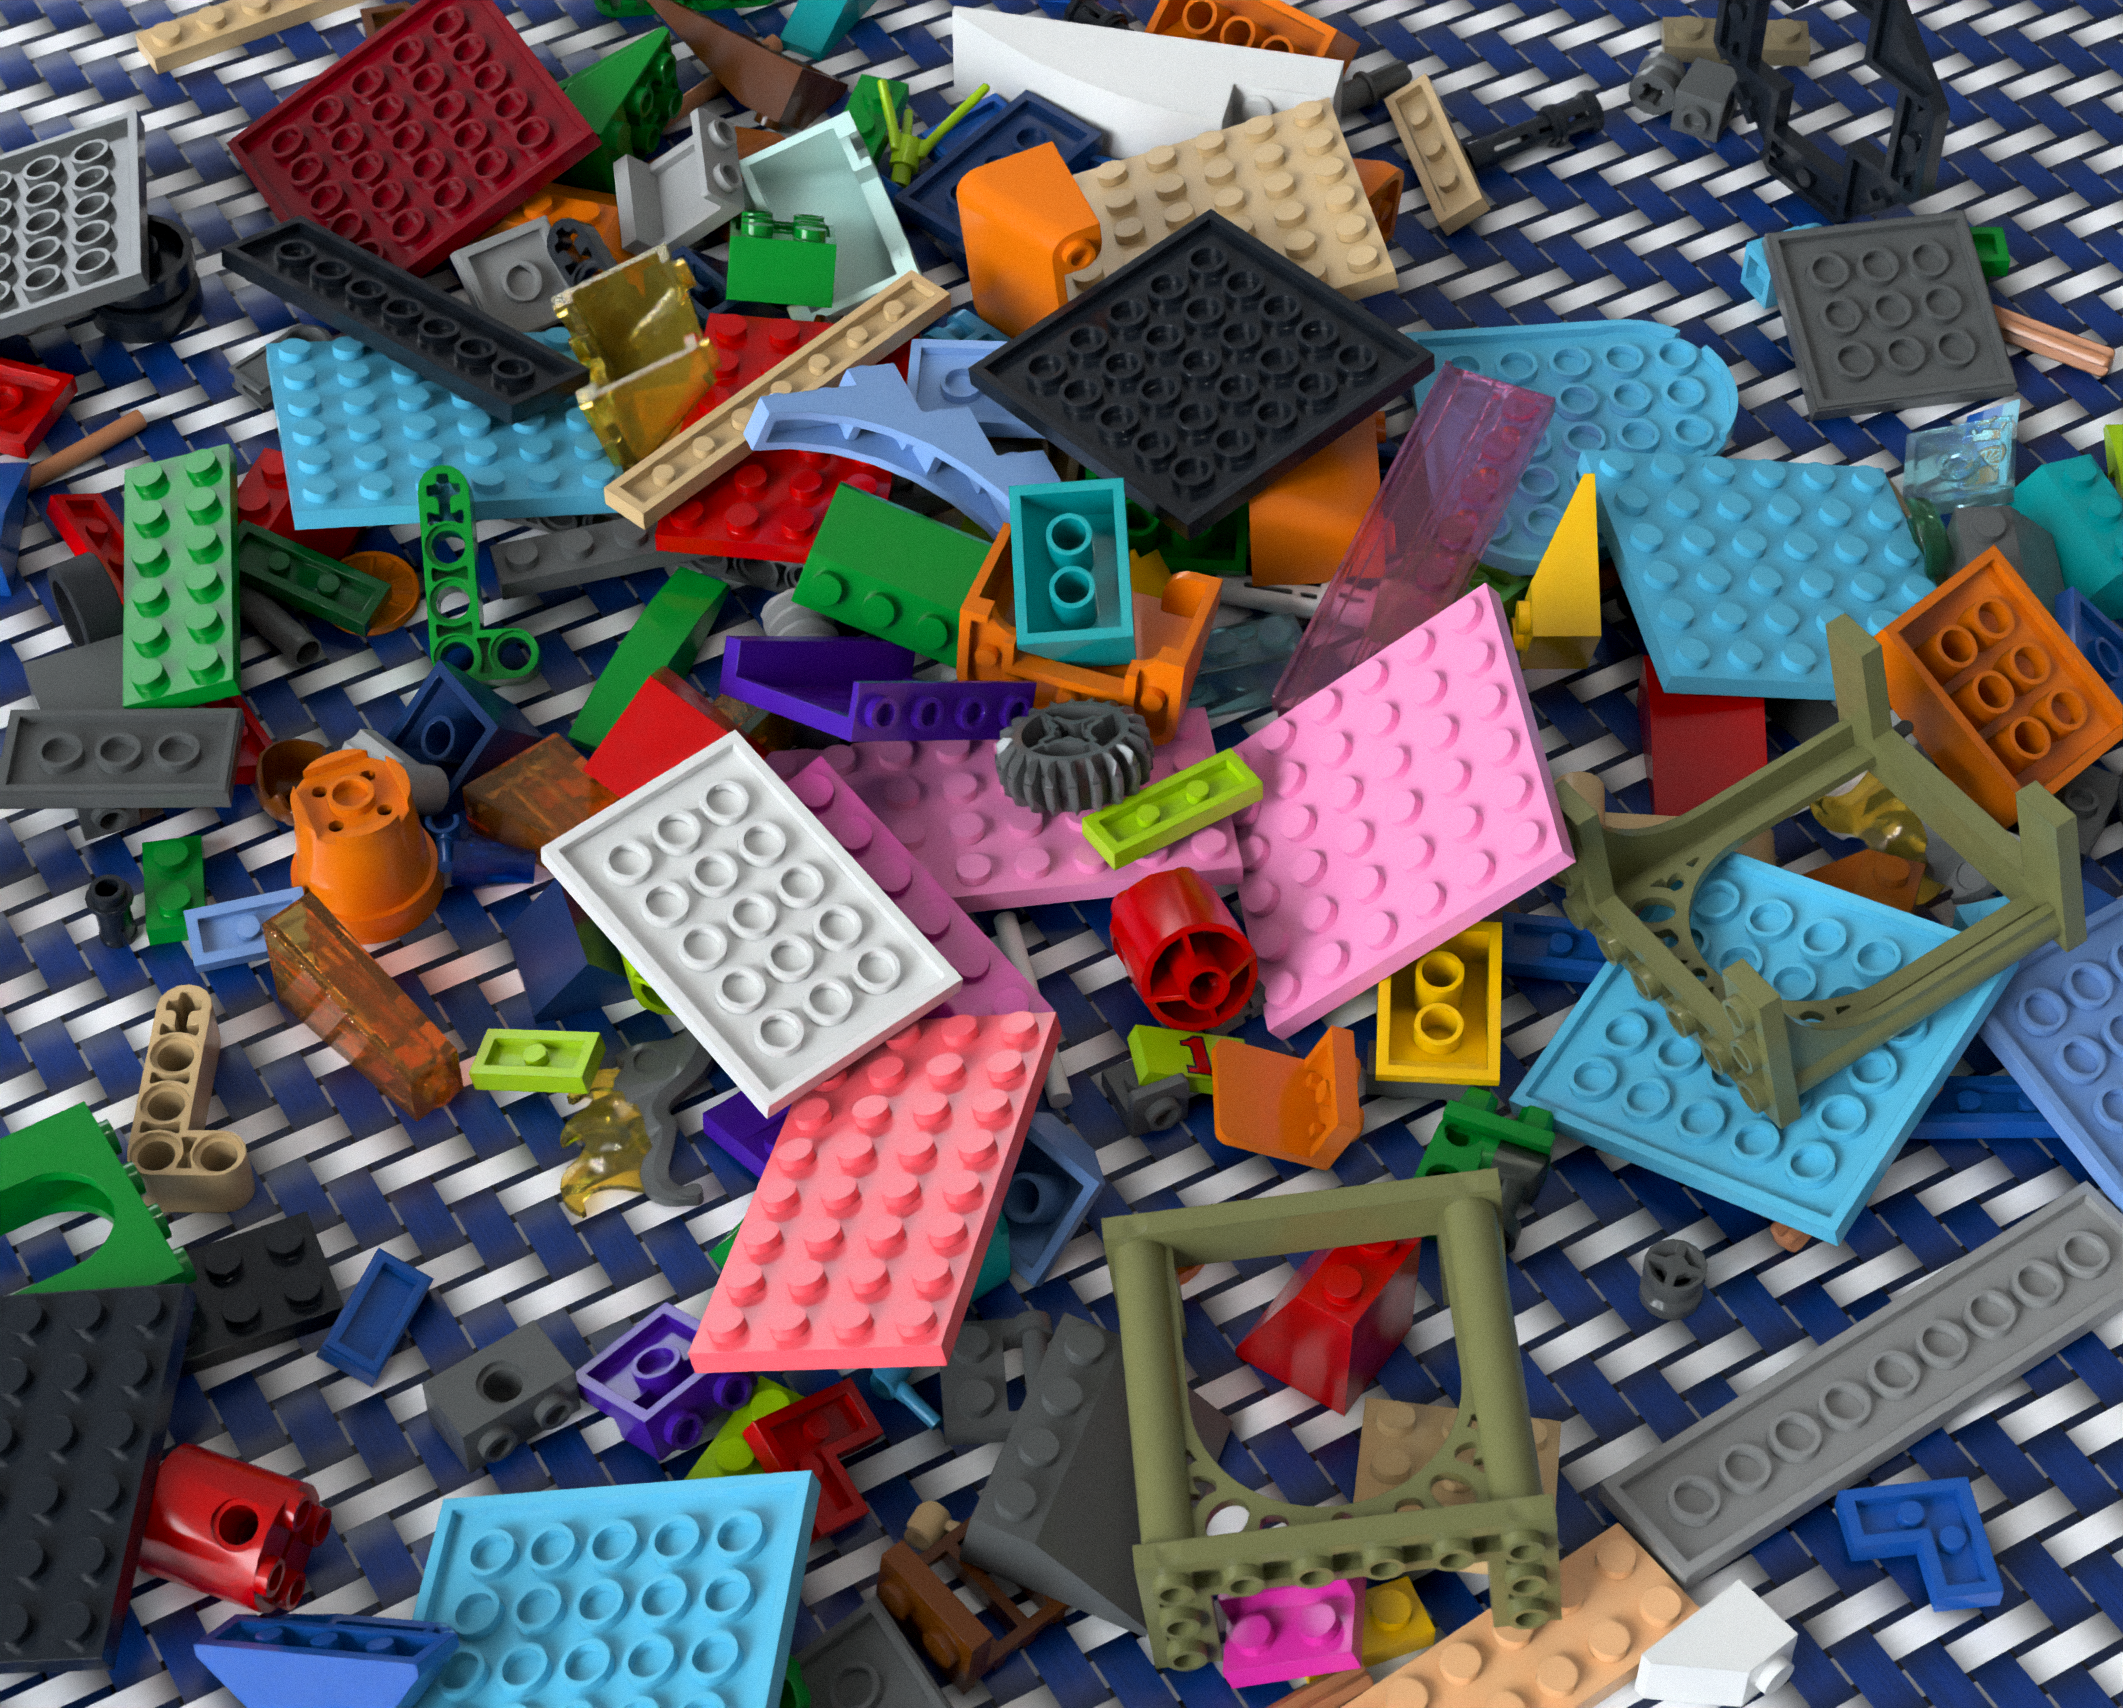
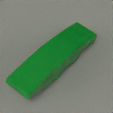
M681 566L675 571L623 639L592 689L567 735L574 746L594 753L647 678L665 665L685 680L731 589L728 583Z

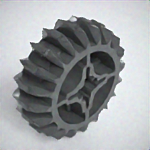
M1091 697L1087 701H1075L1071 698L1068 702L1061 704L1051 701L1046 708H1031L1027 717L1012 719V726L1000 731V741L996 743V770L999 782L1003 785L1005 796L1013 798L1016 806H1029L1033 813L1050 810L1053 816H1058L1062 812H1074L1078 816L1083 810L1093 809L1100 812L1103 805L1121 804L1123 796L1138 794L1139 787L1150 781V771L1153 769L1152 758L1155 757L1153 739L1150 738V730L1146 727L1144 716L1135 714L1134 707L1126 705L1119 707L1116 700L1099 703L1095 697Z

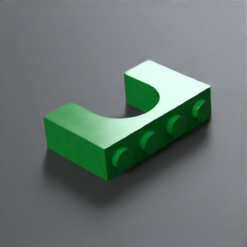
M85 1101L0 1138V1236L45 1216L69 1211L87 1212L101 1216L113 1224L112 1230L104 1244L85 1261L13 1295L186 1283L189 1286V1284L198 1281L195 1269L185 1249L179 1246L172 1250L166 1241L172 1238V1233L159 1205L154 1203L146 1206L141 1197L146 1196L147 1191L136 1166L132 1161L121 1164L117 1155L122 1154V1148L110 1122L106 1119L97 1123Z

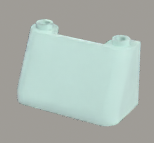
M849 111L739 160L740 172L744 179L742 189L746 210L772 212L773 221L793 222L794 214L818 215L825 217L824 223L826 225L834 226L837 251L832 308L791 305L787 307V310L792 320L814 321L816 315H825L831 323H837L841 316L848 315L910 270L923 276L875 163Z

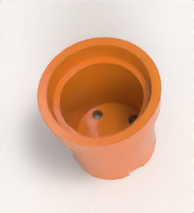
M361 749L340 750L316 759L303 771L304 779L297 789L293 786L290 794L296 852L291 863V888L299 886L303 888L312 931L326 939L353 945L386 942L414 930L434 912L442 898L445 885L444 873L438 868L437 848L431 836L422 828L412 796L410 780L405 769L396 760L386 755L385 762L368 757L367 750Z

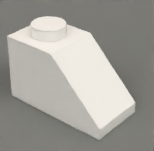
M1738 1579L1641 1654L1634 1689L1644 1699L1742 1707L1761 1691L1766 1696L1773 1694L1789 1679L1794 1670L1791 1660L1798 1633L1742 1580Z

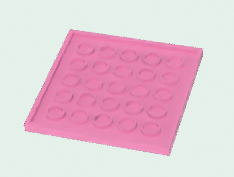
M1487 583L1476 588L1232 748L1263 782V799L1231 814L1243 864V883L1236 884L1248 941L1257 956L1259 973L1257 979L1266 987L1265 999L1267 1002L1262 1004L1268 1032L1282 1041L1576 862L1500 594Z

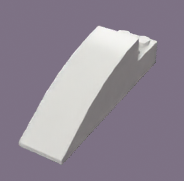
M954 6L952 11L954 91L968 98L983 83H986L990 86V91L981 100L997 93L1009 104L1027 89L1103 133V148L1096 155L1123 160L1146 153L1157 146L1173 145L1196 138L1206 131H1219L1245 123L1256 116L1272 115L1295 108L1302 102L1318 101L1328 97L1340 125L1343 60Z

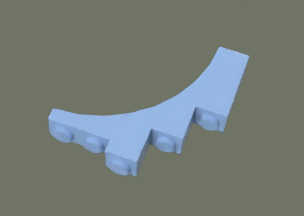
M894 363L872 366L860 365L854 368H847L839 387L835 388L822 387L810 391L785 394L773 393L768 396H760L743 433L752 451L795 449L835 454L875 465L911 480L951 503L984 529L994 541L1003 523L1010 524L1009 486L1062 482L1044 450L1022 453L1008 452L997 456L969 406L951 409L936 408L922 412Z

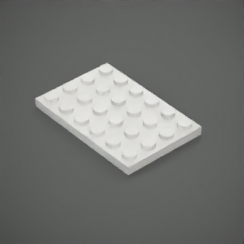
M736 729L541 847V862L766 1119H769L961 991L963 978Z

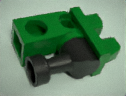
M1471 1086L1466 1090L1459 1102L1449 1099L1443 1113V1118L1429 1143L1414 1178L1498 1168L1502 1191L1505 1254L1507 1255L1514 1251L1522 1231L1521 1223L1515 1216L1522 1203H1533L1538 1198L1541 1187L1544 1185L1549 1172L1556 1133H1552L1554 1115L1551 1111L1532 1105L1522 1107L1517 1121L1496 1115L1498 1099L1491 1092ZM1436 1235L1423 1237L1437 1242Z

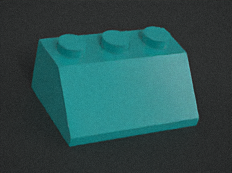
M2091 454L2041 465L2008 494V502L2000 506H2012L2052 534L2065 590L2074 586L2110 621L2123 618V499Z
M1124 477L1009 486L1018 650L1081 668L1131 664L1132 659L1136 660Z

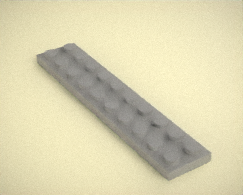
M2087 1180L1605 1479L1600 1483L1598 1498L1683 1591H1686L1837 1494L1839 1490L1850 1486L2123 1310V1214Z

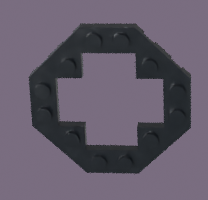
M1719 0L1713 42L1720 59H1726L1734 68L1740 84L1732 88L1747 124L1756 122L1764 142L1763 150L1759 151V154L1768 173L1833 224L1846 221L1861 214L1867 215L1884 210L1902 202L1915 201L1934 192L1951 109L1907 0H1844L1871 20L1863 63L1899 90L1887 154H1884L1865 138H1861L1848 145L1844 167L1788 125L1795 84L1761 59L1771 0ZM1781 0L1793 10L1809 3V0Z

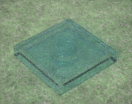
M2013 415L1906 434L1903 497L1919 518L1952 513L1954 508L1983 507L2014 502L2017 427Z

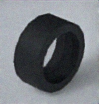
M86 552L49 567L47 574L53 600L75 648L123 634L122 602L110 576L95 554Z

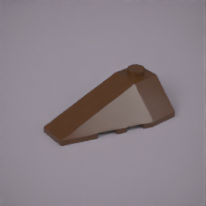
M646 0L736 100L757 112L754 121L767 128L781 133L783 126L786 125L803 131L847 91L848 84L796 58L793 59L769 49V45L735 30L730 31L728 30L729 26L675 0Z

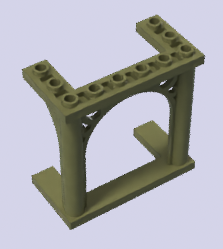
M1846 613L1825 624L1839 722L1694 809L1667 822L1639 829L1613 828L1600 824L1598 813L1564 779L1554 785L1576 860L1575 863L1557 873L1565 885L1567 897L1562 900V904L1568 918L1578 930L1582 931L1587 928L1596 937L1601 952L1612 965L1616 966L1621 963L1630 973L1636 989L1645 1000L1650 1002L1655 999L1665 1009L1669 1022L1681 1037L1687 1038L1691 1036L1701 1046L1707 1063L1718 1075L1727 1073L1734 1080L1743 1100L1753 1112L1758 1114L1763 1111L1780 1129L1802 1117L1798 1096L2043 945L2054 940L2068 953L2087 941L2077 816L2035 780L2015 792L2020 842L2015 839L1892 728L1882 645ZM1866 770L2011 901L1884 980L1855 993L1814 1001L1781 1000V996L1743 958L1722 970L1723 977H1721L1702 958L1693 941L1690 927L1691 911L1696 894L1708 874L1721 860L1741 845ZM1678 880L1683 883V886L1677 891L1669 889ZM1661 905L1673 909L1675 914L1668 920L1661 922H1644L1635 915V912L1646 906ZM1673 937L1678 943L1674 947L1667 948L1665 941L1662 939ZM1697 976H1704L1706 979L1701 982ZM1812 1018L1821 1022H1808L1805 1020Z
M1498 1168L1101 1218L1103 1242L1120 1321L1141 1544L1132 1545L1134 1570L1156 1669L1170 1667L1177 1671H1192L1203 1667L1209 1662L1223 1661L1221 1636L1213 1595L1228 1594L1233 1597H1249L1260 1593L1263 1589L1292 1585L1314 1589L1324 1587L1333 1580L1365 1576L1374 1580H1387L1395 1578L1406 1571L1437 1568L1442 1571H1459L1478 1562H1487L1494 1628L1512 1626L1516 1629H1533L1544 1625L1548 1621L1562 1619L1557 1515L1553 1493H1543L1507 1278L1502 1191ZM1436 1235L1444 1305H1450L1462 1387L1458 1414L1452 1430L1433 1459L1409 1480L1386 1493L1357 1503L1326 1507L1301 1506L1268 1498L1238 1483L1224 1472L1204 1448L1191 1418L1182 1338H1188L1177 1268ZM1473 1421L1477 1422V1429L1470 1428ZM1475 1448L1476 1453L1473 1457L1474 1466L1483 1464L1484 1472L1479 1471L1476 1467L1466 1462L1456 1461L1457 1455L1464 1450ZM1188 1456H1190L1194 1461L1190 1465L1187 1464ZM1440 1480H1455L1469 1487L1474 1492L1477 1501L1476 1503L1444 1507L1434 1499L1430 1491L1432 1486ZM1198 1482L1214 1485L1217 1491L1208 1494L1201 1500L1200 1492L1194 1484ZM1199 1500L1200 1502L1197 1504V1506L1195 1508H1192L1191 1501ZM1408 1505H1419L1422 1508L1421 1510L1397 1512L1401 1507ZM1229 1506H1240L1248 1511V1521L1240 1532L1208 1536L1206 1533L1209 1522L1220 1510ZM1271 1522H1282L1287 1525L1284 1527L1262 1529L1264 1524Z

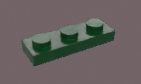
M243 519L238 526L239 582L362 637L367 636L392 598V585L247 520Z

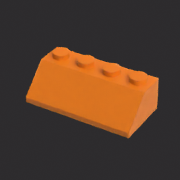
M1160 0L1144 33L1343 60V77L1361 44L1341 31L1280 0Z

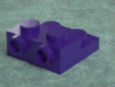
M668 1302L662 1304L576 1371L580 1399L615 1419L623 1439L659 1461L664 1460L676 1450L685 1451L694 1447L700 1440L703 1428L727 1410L737 1411L744 1407L751 1397L752 1389L759 1384L755 1372L695 1373L688 1352L701 1321Z

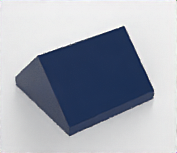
M557 879L506 929L507 940L536 1024L635 999L620 951Z

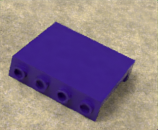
M726 636L719 693L850 742L1000 740V731L1012 726V719L1028 716L1029 709L1033 708L1037 682L924 681L912 676L916 652L880 637Z

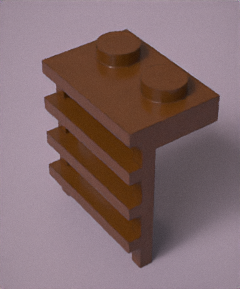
M971 1516L920 1555H917L903 1539L881 1555L875 1594L881 1599L902 1630L963 1695L973 1689L975 1681L990 1669L995 1672L1004 1665L1006 1657L1021 1645L1025 1648L1035 1640L1036 1634L1051 1622L1055 1625L1063 1619L1066 1610L1072 1607L1016 1584L1040 1609L1027 1618L982 1569L959 1560L962 1549L960 1545L964 1542ZM942 1560L1010 1633L1000 1641H997L991 1632L930 1568Z

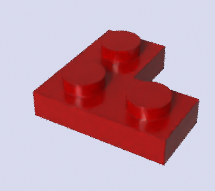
M851 1377L753 1421L742 1432L766 1474L812 1470L820 1482L821 1489L810 1546L858 1523L870 1512L839 1459L873 1444L884 1431Z

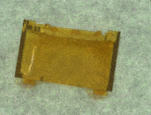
M665 242L550 297L554 312L558 319L561 318L571 335L568 338L570 347L580 364L590 369V385L575 391L579 407L613 465L622 466L624 473L664 444L717 382L715 369L723 366L710 337H704L689 289L697 286L695 278L684 257L674 260Z

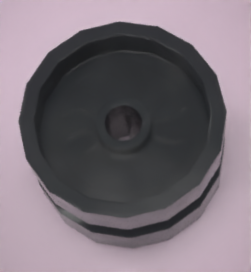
M147 215L150 290L141 292L132 300L126 302L114 301L89 311L96 329L108 338L128 344L159 342L173 338L188 329L201 314L204 297L200 278L195 270L196 258L193 244L186 229L171 219Z

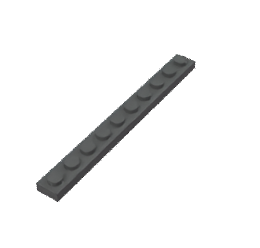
M1010 438L990 443L997 456L1008 452H1027L1021 438ZM896 475L891 502L917 513L953 506L917 483ZM627 518L489 546L491 564L503 600L712 556L656 551L655 532L658 521L644 530Z

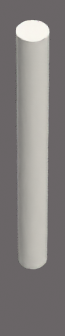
M1009 911L1002 912L993 920L1002 952L1040 994L1016 914ZM1056 1047L1044 1083V1089L1049 1105L1052 1108L1059 1109L1068 1106L1073 1101V1096L1058 1048Z

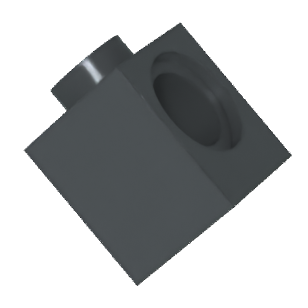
M1697 57L1675 91L1670 129L1717 143L1738 108V100L1732 87L1740 83L1734 68Z

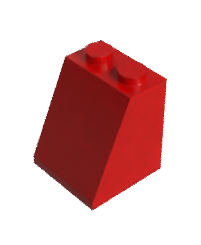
M664 665L647 678L582 770L617 796L623 798L735 729L764 761L770 754V751Z
M1422 1237L1315 1251L1302 1263L1236 1347L1235 1356L1345 1416L1412 1328Z

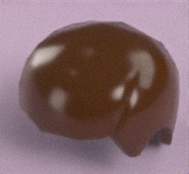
M294 738L273 742L259 753L255 772L256 796L261 807L278 822H284L288 826H294L290 803V794L293 786L297 789L304 779L303 771L310 763L327 755L326 748L318 742Z

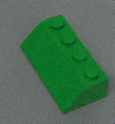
M841 481L809 552L791 601L956 669L960 608L993 543Z

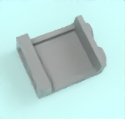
M698 107L690 114L693 135L652 163L647 164L628 154L613 163L622 249L650 262H654L682 246H691L745 210L734 123L701 107Z

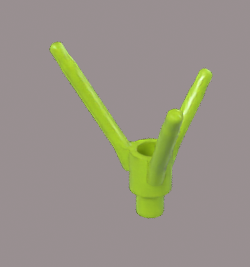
M879 79L877 84L889 133L890 150L892 151L889 161V167L892 169L890 180L904 189L909 186L911 176L918 172L920 160H924L932 148L990 91V86L983 83L925 140L912 136L913 111L911 109H905L901 132L899 131L887 80Z

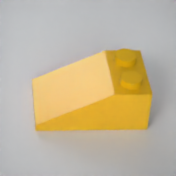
M1595 473L1583 474L1535 572L1524 601L1516 602L1515 618H1510L1509 629L1515 650L1520 653L1521 669H1587L1600 641L1601 611Z
M1478 921L1377 983L1375 1081L1499 1086L1502 922Z

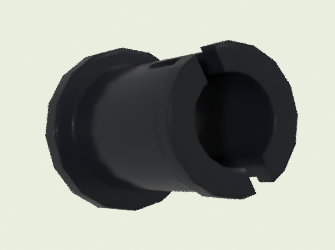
M112 874L102 875L94 879L86 892L85 901L88 910L96 915L101 942L107 947L120 949L124 946L119 931L124 929L126 940L130 945L138 936V928L130 907L134 899L132 888L122 878Z

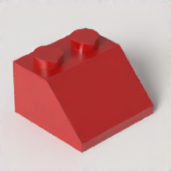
M265 447L238 487V526L243 519L337 561L349 556L367 527L295 530L282 451Z

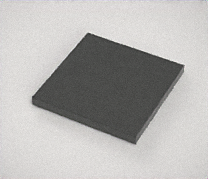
M1964 210L1765 233L1762 247L1811 421L2014 395L2018 387Z

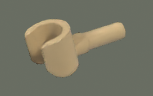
M926 1501L917 1506L906 1524L908 1529L904 1534V1540L909 1545L925 1551L940 1540L942 1536H945L960 1525L961 1522L952 1520L949 1511L938 1502Z

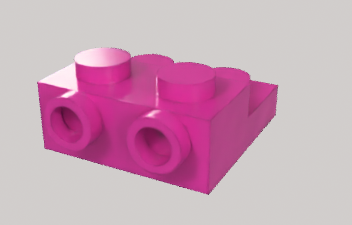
M1367 1577L1333 1580L1324 1587L1314 1589L1301 1588L1297 1585L1268 1588L1249 1597H1233L1228 1594H1219L1217 1601L1227 1616L1222 1674L1231 1688L1236 1689L1361 1668Z

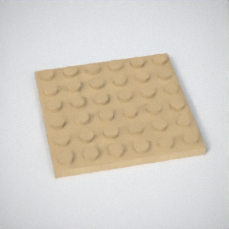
M1329 97L1318 101L1302 102L1295 108L1272 115L1256 116L1245 123L1219 131H1206L1196 138L1169 146H1157L1146 153L1120 161H1108L1097 168L1072 175L1100 222L1102 247L1098 257L1090 266L1065 275L1068 302L1209 209L1214 210L1352 301L1399 288L1394 266Z

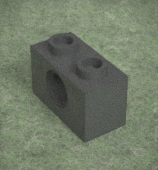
M535 1320L422 1383L430 1422L469 1474L487 1463L498 1462L506 1458L519 1444L543 1430L559 1427L569 1419L572 1413L581 1409L575 1370ZM504 1399H512L507 1402H499Z

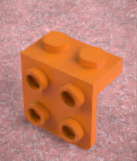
M1331 1025L1305 1059L1229 1039H1220L1212 1048L1215 1136L1221 1143L1327 1171L1346 1147L1358 1140L1363 1129L1365 1116L1363 1108L1359 1107L1357 1083L1361 1073V1063L1355 1056L1354 1031Z

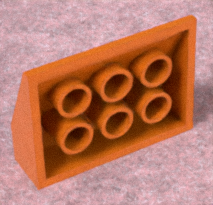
M1995 544L1873 636L1882 645L1890 707L1901 720H1909L1913 723L1914 731L1912 734L1945 776L2005 830L2018 822L2015 792L2036 780L2054 795L2123 739V704Z

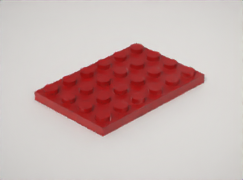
M709 313L680 433L835 323ZM921 332L875 365L894 363L907 385L911 340L921 339ZM795 449L754 451L658 520L655 532L656 551L805 564L841 481L891 501L896 474L872 464L829 453Z

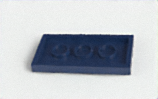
M1026 89L894 197L895 211L898 215L966 255L956 197L957 185L964 175L979 166L1053 141L1069 171L1073 174L1103 148V133Z

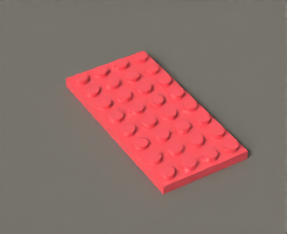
M1018 1011L1007 1015L971 1016L962 1014L951 1018L918 1019L794 1101L689 1349L688 1355L694 1372L722 1373L948 1366L1062 1033L1057 1012L1031 1013L1028 1011Z

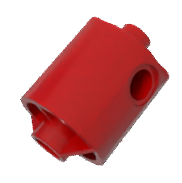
M1178 867L1174 870L1150 874L1129 887L1128 890L1118 893L1112 900L1110 907L1112 919L1109 926L1112 947L1155 1019L1172 1029L1196 1032L1217 1027L1239 1013L1254 991L1259 974L1257 956L1210 882L1201 878L1190 867Z
M183 1443L171 1451L159 1466L137 1566L140 1571L260 1613H271L277 1608L291 1611L299 1603L305 1589L306 1575L303 1570L308 1562L312 1547L317 1548L324 1542L331 1526L332 1512L330 1509L320 1506L319 1494L312 1484L195 1444Z

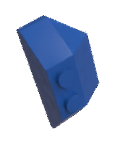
M235 1614L193 1644L196 1657L247 1708H412L417 1704L460 1646L457 1633L447 1623L348 1614H283L272 1618H259L257 1614Z

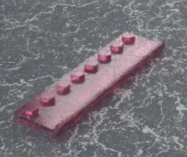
M1445 361L1272 694V709L1277 711L1278 718L1462 598L1555 412V397L1452 366V361Z

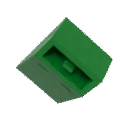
M660 30L568 85L564 93L603 144L559 176L560 184L616 195L613 163L626 154L644 161L648 153L655 151L661 133L670 119H675L678 116L683 103V94L679 90L676 75V57L672 54L668 31Z
M744 210L742 211L741 218L733 217L730 220L726 300L832 308L837 242L834 226L826 225L824 223L825 217L811 214H794L793 222L773 221L772 212Z

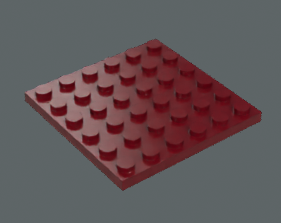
M420 0L226 144L280 223L302 215L421 278L450 257V254L454 251L461 249L603 143L493 0Z

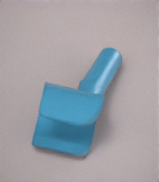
M913 1367L872 1368L873 1373L870 1376V1387L876 1396L886 1400H892L895 1397L900 1403H904L932 1431L942 1424L943 1418L914 1391L913 1387L906 1383V1380L914 1371Z

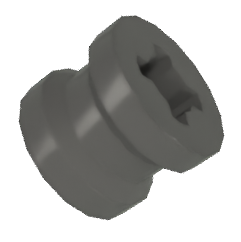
M1654 52L1645 56L1638 67V73L1629 85L1628 94L1631 102L1636 108L1647 114L1663 115L1672 109L1675 91L1687 73L1685 66L1678 58L1668 53Z
M1677 1239L1662 1240L1649 1248L1644 1258L1643 1275L1640 1279L1638 1293L1642 1305L1649 1313L1661 1319L1674 1321L1685 1319L1696 1312L1701 1304L1703 1285L1707 1275L1708 1264L1704 1254L1696 1246ZM1676 1281H1679L1678 1286H1674Z

